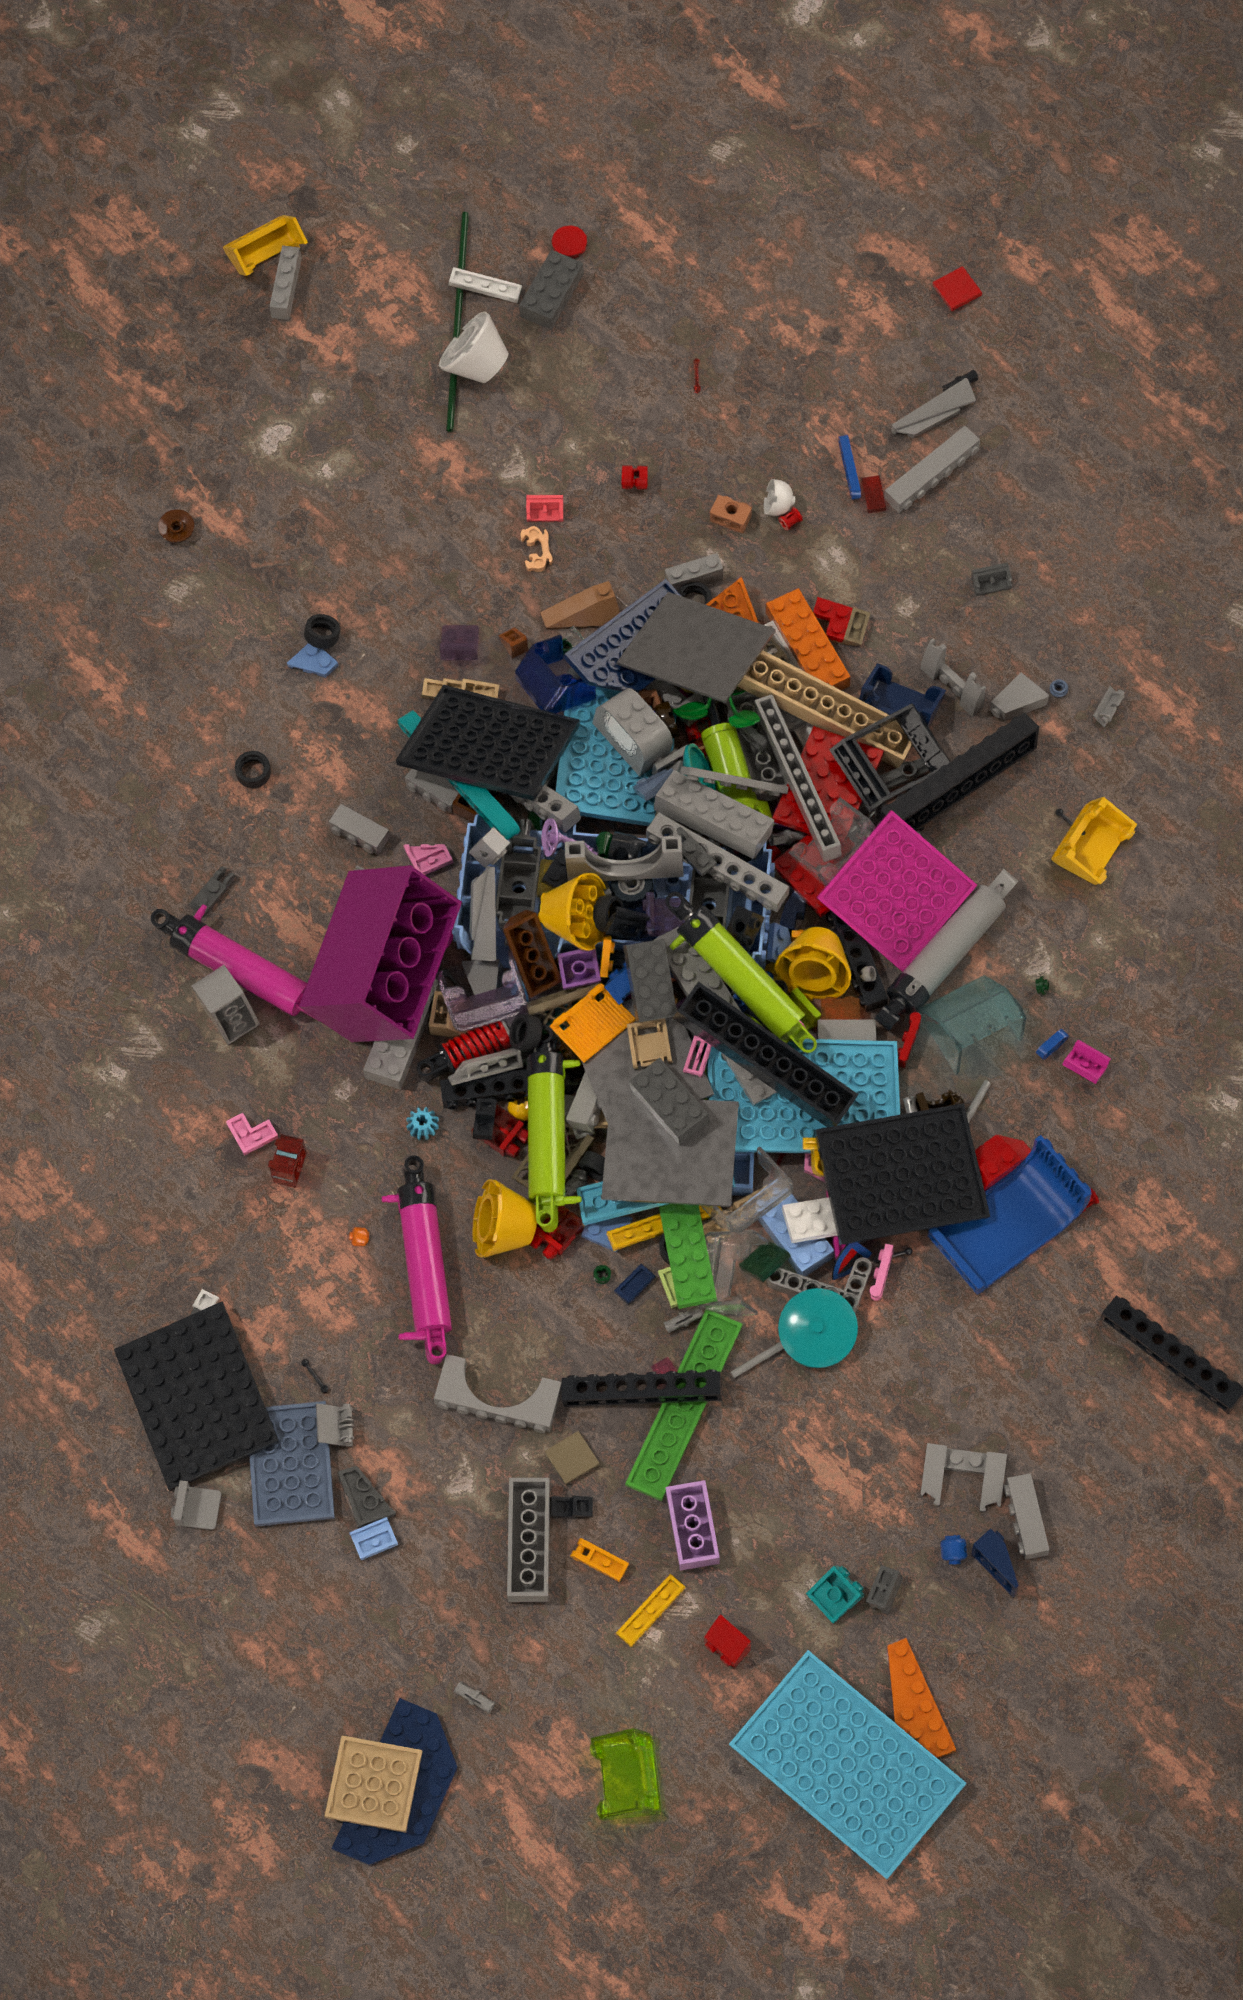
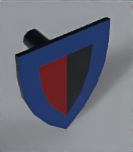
M858 1242L847 1244L837 1259L833 1261L835 1264L832 1270V1280L850 1274L855 1261L861 1257L868 1259L872 1252Z

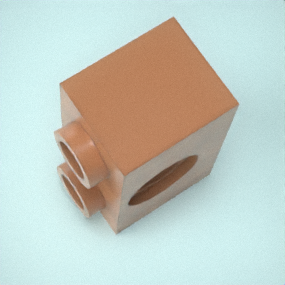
M718 495L710 511V522L744 534L752 517V507L747 503L734 501L728 496Z

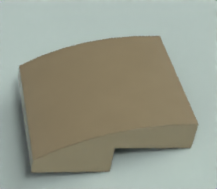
M853 607L843 642L831 639L829 641L843 645L861 646L871 613Z

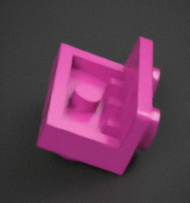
M1077 1040L1062 1065L1096 1084L1105 1073L1111 1058L1084 1042Z

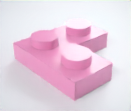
M241 1113L226 1121L244 1156L279 1138L270 1120L251 1128L245 1115Z

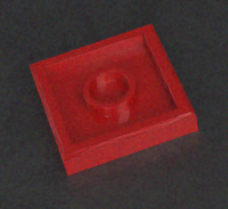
M963 266L932 283V286L951 312L982 296V291Z

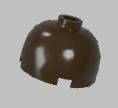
M669 701L656 705L652 710L668 727L672 738L679 737L680 734Z

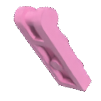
M885 1244V1248L881 1249L878 1260L881 1263L879 1268L876 1267L873 1278L876 1279V1283L870 1288V1297L874 1301H879L883 1295L894 1252V1247L890 1244Z

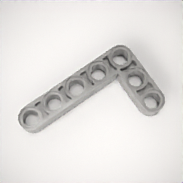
M864 1257L858 1258L853 1265L844 1290L779 1267L768 1269L766 1283L769 1288L793 1297L809 1288L828 1289L838 1293L847 1301H852L855 1304L852 1308L856 1313L869 1281L872 1265L869 1259ZM865 1266L868 1270L861 1272L857 1268ZM772 1275H777L780 1277V1279L778 1281H772L770 1277ZM790 1282H797L799 1285L792 1288L788 1284ZM857 1283L861 1288L856 1290L851 1285Z

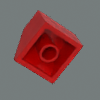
M721 1614L704 1636L705 1647L710 1652L719 1654L721 1656L720 1660L729 1667L731 1665L734 1669L751 1651V1641Z

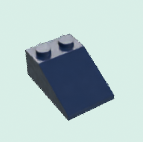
M990 1528L973 1544L971 1555L1014 1598L1019 1585L1004 1542L1005 1539L998 1531L994 1532Z

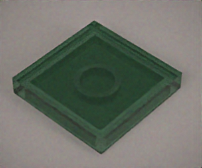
M766 1239L739 1264V1267L742 1271L764 1282L791 1255L788 1251Z

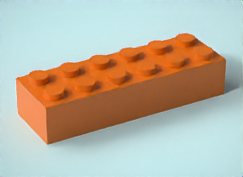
M798 588L767 602V617L770 622L774 621L802 671L841 691L850 687L851 676L800 589Z

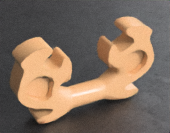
M535 526L526 530L522 529L521 541L524 542L527 538V546H533L536 541H539L543 552L541 557L537 554H530L529 560H532V562L525 561L526 569L529 572H542L546 567L547 561L550 565L553 563V557L548 544L549 534L546 529L544 534H542L540 529Z

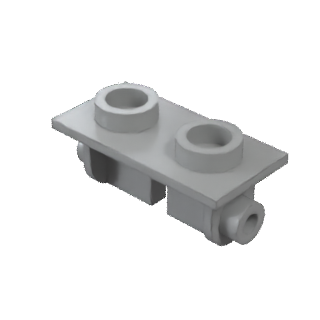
M1109 686L1093 714V717L1103 727L1112 721V717L1117 710L1116 707L1125 698L1124 691H1115L1111 686Z

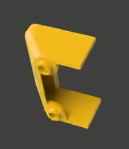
M282 215L223 246V249L238 273L247 276L254 272L253 268L256 267L255 265L281 252L282 245L300 247L299 244H307L308 242L296 217Z

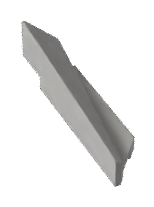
M963 379L893 423L891 432L893 434H907L910 438H916L960 414V407L976 401L968 379Z
M487 866L486 870L471 882L469 940H474L471 954L472 960L496 961L495 867Z
M512 1048L465 1060L454 1074L448 1077L451 1085L521 1068L523 1063L527 1062V1057L536 1052V1048L531 1052Z

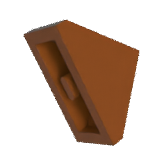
M515 627L498 635L512 659L528 651L526 635Z

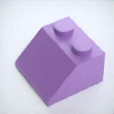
M580 949L557 954L564 990L601 982L596 949L589 951Z

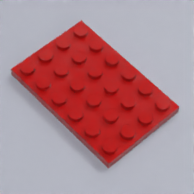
M813 726L800 756L841 846H843L863 801L829 750L846 737ZM858 742L874 769L877 770L884 755V750ZM787 784L788 792L782 795L772 819H774L775 823L811 835L789 784Z

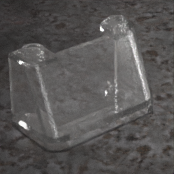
M841 797L830 808V816L832 817L830 822L841 844L842 856L823 862L814 840L808 845L799 842L788 852L795 861L824 886L831 881L876 828L868 817Z

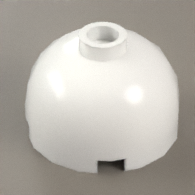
M771 479L766 489V492H769L768 496L764 498V513L769 516H781L786 514L790 507L794 506L795 496H793L790 485L786 482Z

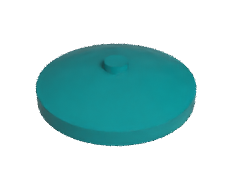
M814 1288L802 1291L788 1301L779 1318L778 1332L783 1348L793 1360L811 1368H826L839 1363L851 1352L858 1335V1323L853 1308L845 1298L828 1289Z

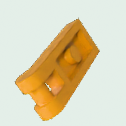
M580 1538L577 1542L576 1550L572 1551L570 1557L620 1583L629 1563ZM585 1549L590 1551L587 1556L583 1555Z

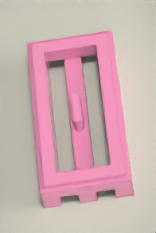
M694 1035L683 1073H689L702 1078L712 1046L707 1043L700 1069L696 1071L704 1045L707 1043L699 1036ZM700 1041L693 1068L689 1069L697 1042Z

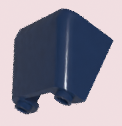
M877 663L862 686L859 700L888 715L913 704L928 728H930L944 699L946 690L937 686L929 687L925 694L892 682V671L888 667Z

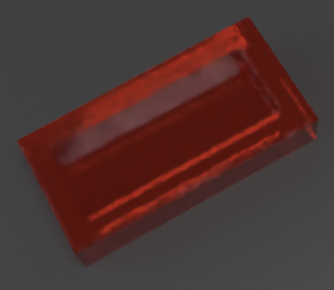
M880 475L861 478L867 512L885 511L886 504Z

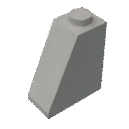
M1021 672L991 701L990 710L996 718L1006 721L1015 716H1020L1024 712L1027 713L1046 706L1049 694Z
M500 960L462 961V966L481 1009H499L504 967Z

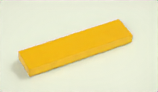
M669 1574L621 1626L616 1635L632 1647L685 1590V1586L672 1574Z

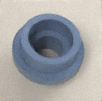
M1061 679L1053 681L1050 684V693L1057 698L1064 697L1068 693L1067 683Z

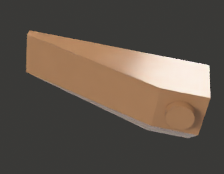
M607 581L592 586L540 612L546 629L587 628V626H598L600 628L618 615L620 611L611 584Z

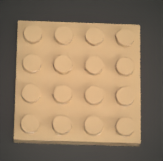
M341 1736L325 1818L406 1833L423 1751Z

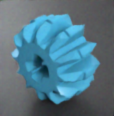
M418 1107L417 1113L411 1111V1117L406 1119L408 1123L406 1126L407 1130L411 1131L412 1137L417 1135L418 1140L422 1136H425V1139L428 1140V1134L434 1136V1130L439 1129L437 1124L439 1121L438 1117L435 1116L433 1110L428 1112L427 1107L423 1111Z

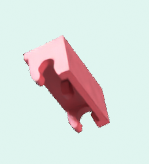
M526 495L527 522H563V495Z

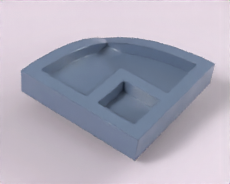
M664 769L649 778L640 779L636 785L632 786L634 792L645 801L650 800L661 789L673 772V769Z

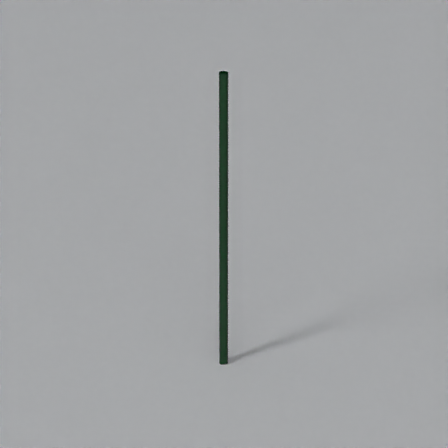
M462 212L458 269L465 270L468 212ZM457 287L453 338H458L461 331L463 289ZM450 373L447 432H453L457 375Z

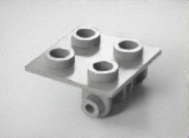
M316 1404L317 1440L319 1443L353 1447L354 1436L352 1429L354 1425L351 1418L353 1411L351 1404H343V1407Z

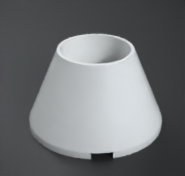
M484 311L473 317L462 328L464 331L458 338H453L440 359V369L481 383L489 381L501 369L509 353L490 315Z

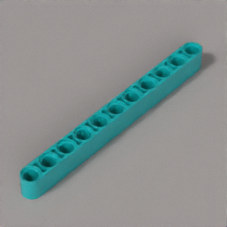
M412 710L399 718L397 723L407 737L410 738L421 718ZM446 778L469 805L480 814L481 818L491 829L494 827L507 840L521 832L516 821L486 788Z

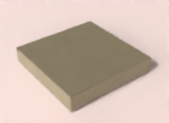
M579 1431L544 1451L565 1485L570 1484L600 1465Z

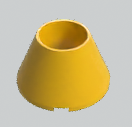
M812 927L803 931L778 956L775 963L777 980H782L787 984L790 994L792 990L798 988L809 1001H813V999H824V1001L836 999L843 995L850 985L851 971L841 941L833 931L823 927Z
M488 1179L482 1186V1189H485L483 1195L477 1198L472 1227L473 1242L477 1243L478 1248L475 1249V1253L478 1257L482 1258L528 1246L533 1240L537 1225L536 1206L533 1202L497 1180Z

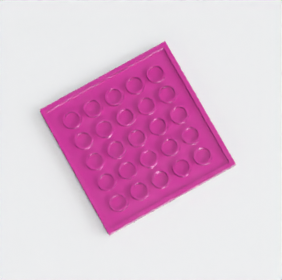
M890 810L816 898L903 972L975 889L977 884L896 813Z

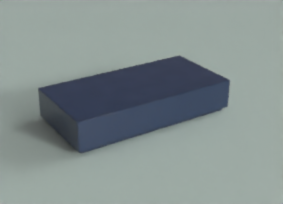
M641 1263L614 1290V1293L629 1305L656 1276Z

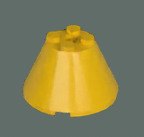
M583 873L547 893H542L540 912L538 913L540 923L549 931L581 950L589 951L595 949V945L598 942H602L604 935H606V932H601L596 928L593 919L594 905L600 896L605 895L603 889H606V886L602 879L594 873Z

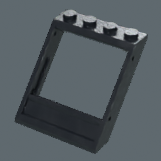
M913 704L855 732L829 749L869 812L895 800L899 795L907 793L914 785L923 782L927 776L939 771L943 765L951 763ZM897 720L930 773L890 793L856 740Z

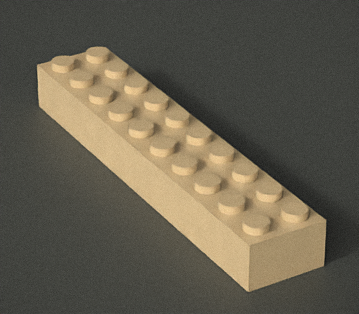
M763 650L737 686L759 698L772 694L778 708L815 727L844 737H848L888 716V714ZM897 720L856 740L884 750L881 760L895 768L901 766L912 745Z

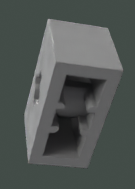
M493 827L475 844L469 853L486 868L490 863L494 865L507 852L505 848L510 842Z

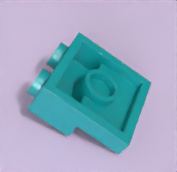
M834 1565L806 1593L832 1623H836L865 1596L862 1592L864 1590L863 1586L856 1580L853 1582L848 1577L850 1572L844 1566L839 1567L838 1565Z

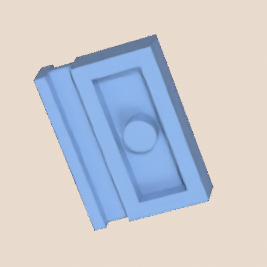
M387 1517L349 1532L360 1560L398 1545Z

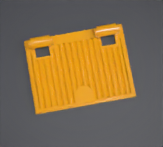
M600 983L567 1012H563L549 1027L585 1063L627 1028V1024L633 1023L636 1020L622 1003L619 1005L605 989V986ZM601 992L605 997L598 1002L595 996ZM566 1021L570 1026L563 1031L560 1025Z

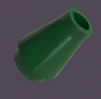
M601 832L596 837L597 856L608 859L609 847L613 837L611 833Z

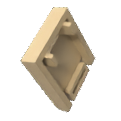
M665 1018L627 1024L634 1069H638V1062H641V1068H645L659 1057L663 1062L664 1058H667L668 1064L672 1063ZM657 1027L658 1032L638 1035L639 1029Z

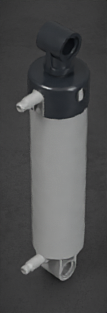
M1003 869L988 887L978 885L908 967L887 988V995L890 999L889 1005L886 1004L874 1018L880 1025L889 1031L901 1017L899 1016L900 1014L905 1012L911 1015L913 1012H918L929 1000L933 992L1004 912L1006 905L1003 899L1017 884L1018 880Z

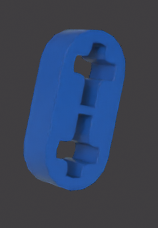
M1063 1029L1058 1030L1038 1048L1036 1054L1042 1060H1045L1066 1042L1069 1035Z

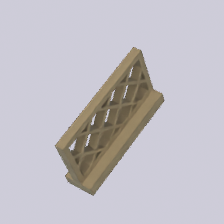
M600 983L562 990L524 1003L525 1010L528 1015L534 1016L540 1013L545 1015L546 1017L541 1025H546L549 1018L556 1019V1017L551 1015L554 1008L560 1007L564 1009V1013L567 1012L572 1002H579L591 989ZM601 992L598 994L599 1001L603 999ZM556 1034L557 1043L561 1042V1038Z
M566 1122L565 1150H568L569 1156L565 1159V1183L570 1178L572 1171L579 1165L586 1151H589L594 1141V1138L587 1134L577 1144L569 1145L567 1136L575 1134L573 1128ZM527 1154L511 1179L528 1189V1180L518 1177L521 1171L528 1170V1166L525 1167L528 1162Z

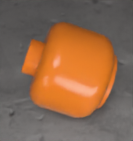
M354 1227L352 1232H349V1240H351L353 1246H366L369 1240V1232L366 1228Z

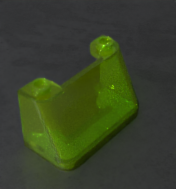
M632 1728L590 1738L591 1755L601 1761L605 1800H601L597 1806L599 1820L607 1821L659 1814L661 1812V1800L655 1748L650 1733Z

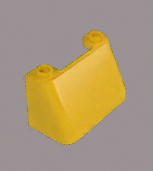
M1105 797L1092 800L1083 807L1054 852L1051 860L1093 885L1102 884L1107 878L1105 866L1120 842L1132 838L1137 823Z

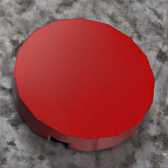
M572 225L563 226L553 234L552 248L554 251L573 259L585 252L587 236L579 227Z

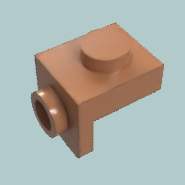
M656 689L642 690L638 693L649 706H652V709L662 703L661 696H658Z

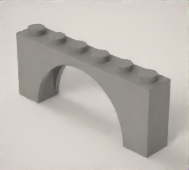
M681 835L662 836L661 843L657 849L646 856L632 860H611L597 856L586 847L584 841L565 842L568 881L583 873H594L602 881L684 877Z
M446 1354L434 1396V1402L437 1407L445 1410L449 1408L457 1409L456 1411L461 1414L473 1413L482 1419H487V1417L493 1418L496 1422L506 1424V1422L514 1423L519 1428H534L533 1430L539 1433L551 1431L562 1391V1382L542 1377L539 1387L526 1401L512 1407H493L480 1401L470 1391L465 1380L466 1359Z

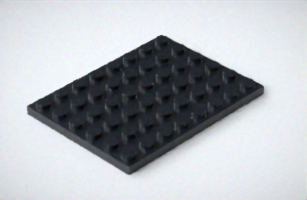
M443 685L396 758V765L535 801L579 728L580 719Z
M964 1103L816 1129L814 1131L840 1246L990 1217Z
M223 1301L114 1349L169 1491L175 1490L176 1486L179 1487L180 1480L188 1481V1483L193 1482L280 1443Z

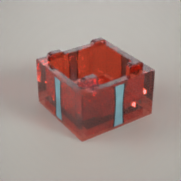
M281 1134L280 1139L277 1138L275 1141L277 1146L273 1160H269L268 1167L270 1168L274 1183L296 1188L307 1155L304 1139Z

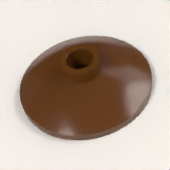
M180 509L166 512L158 522V530L162 538L173 543L188 539L195 527L192 516Z

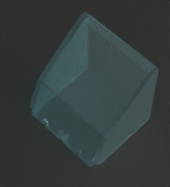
M985 975L918 1010L922 1021L955 1074H958L960 1071L962 1049L974 1043L972 1036H975L977 1041L991 1035L990 1027L995 1033L1009 1024L1020 1042L1023 1040L1027 1018L1022 1006L1009 990Z

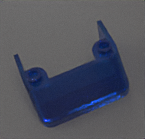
M561 634L533 644L515 670L516 681L538 708L553 713H559L596 699L595 686L587 685L582 679L576 680L573 675L568 673L556 676L548 667L549 664L563 659Z

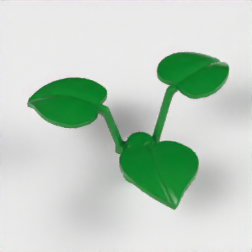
M736 687L731 695L742 694L745 690ZM731 696L728 700L734 716L729 718L731 726L743 728L760 722L759 715L753 711L743 710L738 713ZM708 697L706 705L697 701L690 702L679 708H673V711L684 719H699L708 714L707 709L710 707L712 698Z

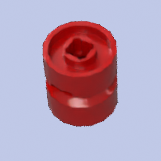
M622 465V489L636 487L637 489L647 490L648 466H637L634 468L632 465Z

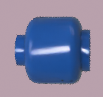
M961 1535L945 1536V1539L940 1542L941 1558L949 1561V1565L961 1564V1560L967 1558V1543L965 1539L961 1538Z

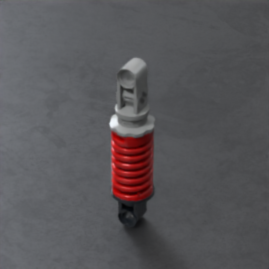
M525 1007L516 1013H509V1016L504 1018L500 1014H496L494 1019H488L486 1024L481 1023L479 1027H473V1031L469 1029L466 1031V1034L461 1033L459 1037L455 1036L453 1040L449 1039L445 1044L439 1043L438 1053L418 1063L417 1072L419 1078L424 1082H429L447 1072L453 1075L460 1066L459 1064L465 1060L488 1055L487 1052L493 1054L495 1053L494 1049L496 1052H500L502 1049L512 1047L509 1040L511 1024L519 1014H528ZM555 1008L551 1014L552 1016H555ZM541 1013L534 1015L535 1017L539 1018L541 1024L543 1023L546 1017ZM426 1067L431 1069L428 1074L421 1072Z

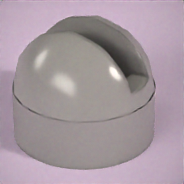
M866 966L861 969L860 973L862 975L860 977L863 981H875L876 971L873 966Z

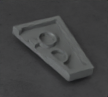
M357 1465L338 1471L337 1475L358 1528L385 1517L396 1516V1512L389 1507L383 1496L374 1489L372 1483Z

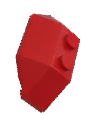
M995 1135L975 1150L984 1191L1008 1175L1029 1155L1031 1149L1023 1140Z

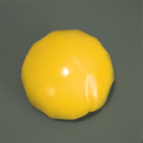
M517 1100L513 1103H508L507 1108L511 1115L520 1121H528V1101L519 1105Z

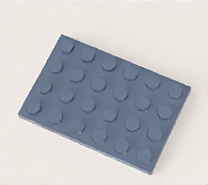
M326 1401L266 1407L280 1443L250 1456L255 1527L335 1519L330 1446L327 1443H319L317 1440L316 1404L326 1405Z

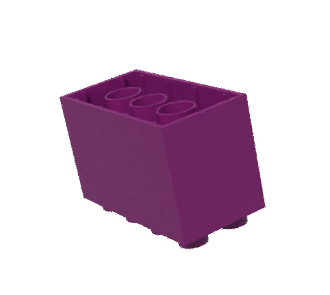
M411 865L348 871L299 1007L350 1042L414 1039L462 902Z

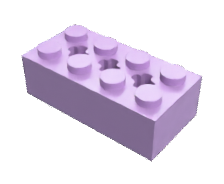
M705 1480L666 1487V1497L680 1571L720 1564ZM686 1504H690L692 1508L688 1509ZM690 1523H694L695 1528H691ZM697 1542L699 1547L695 1548L693 1543Z

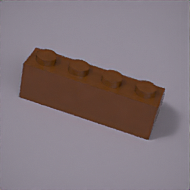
M524 910L509 918L502 929L529 998H532L562 982L537 913Z

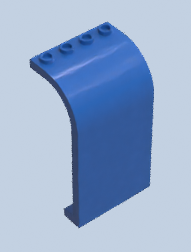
M1040 1135L1034 1140V1146L1029 1155L1013 1171L985 1191L990 1213L989 1218L929 1229L928 1237L971 1289L979 1295L1065 1230L1087 1207L1091 1197V1189L1085 1182L1082 1183L1079 1180V1176L1073 1168L1067 1166L1065 1158L1060 1153L1057 1154L1054 1151L1052 1143Z

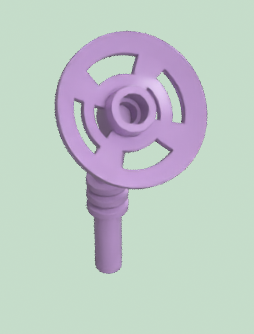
M549 818L545 821L542 829L541 843L543 852L547 857L554 855L560 842L565 844V842L576 841L558 832L554 819ZM585 843L586 847L592 853L596 855L598 854L596 851H594L593 847L591 848L590 845L587 846V843Z

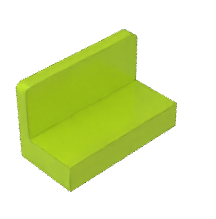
M798 988L792 990L790 998L805 1013V1016L800 1021L805 1025L806 1030L809 1031L817 1026V1020H820L821 1013Z

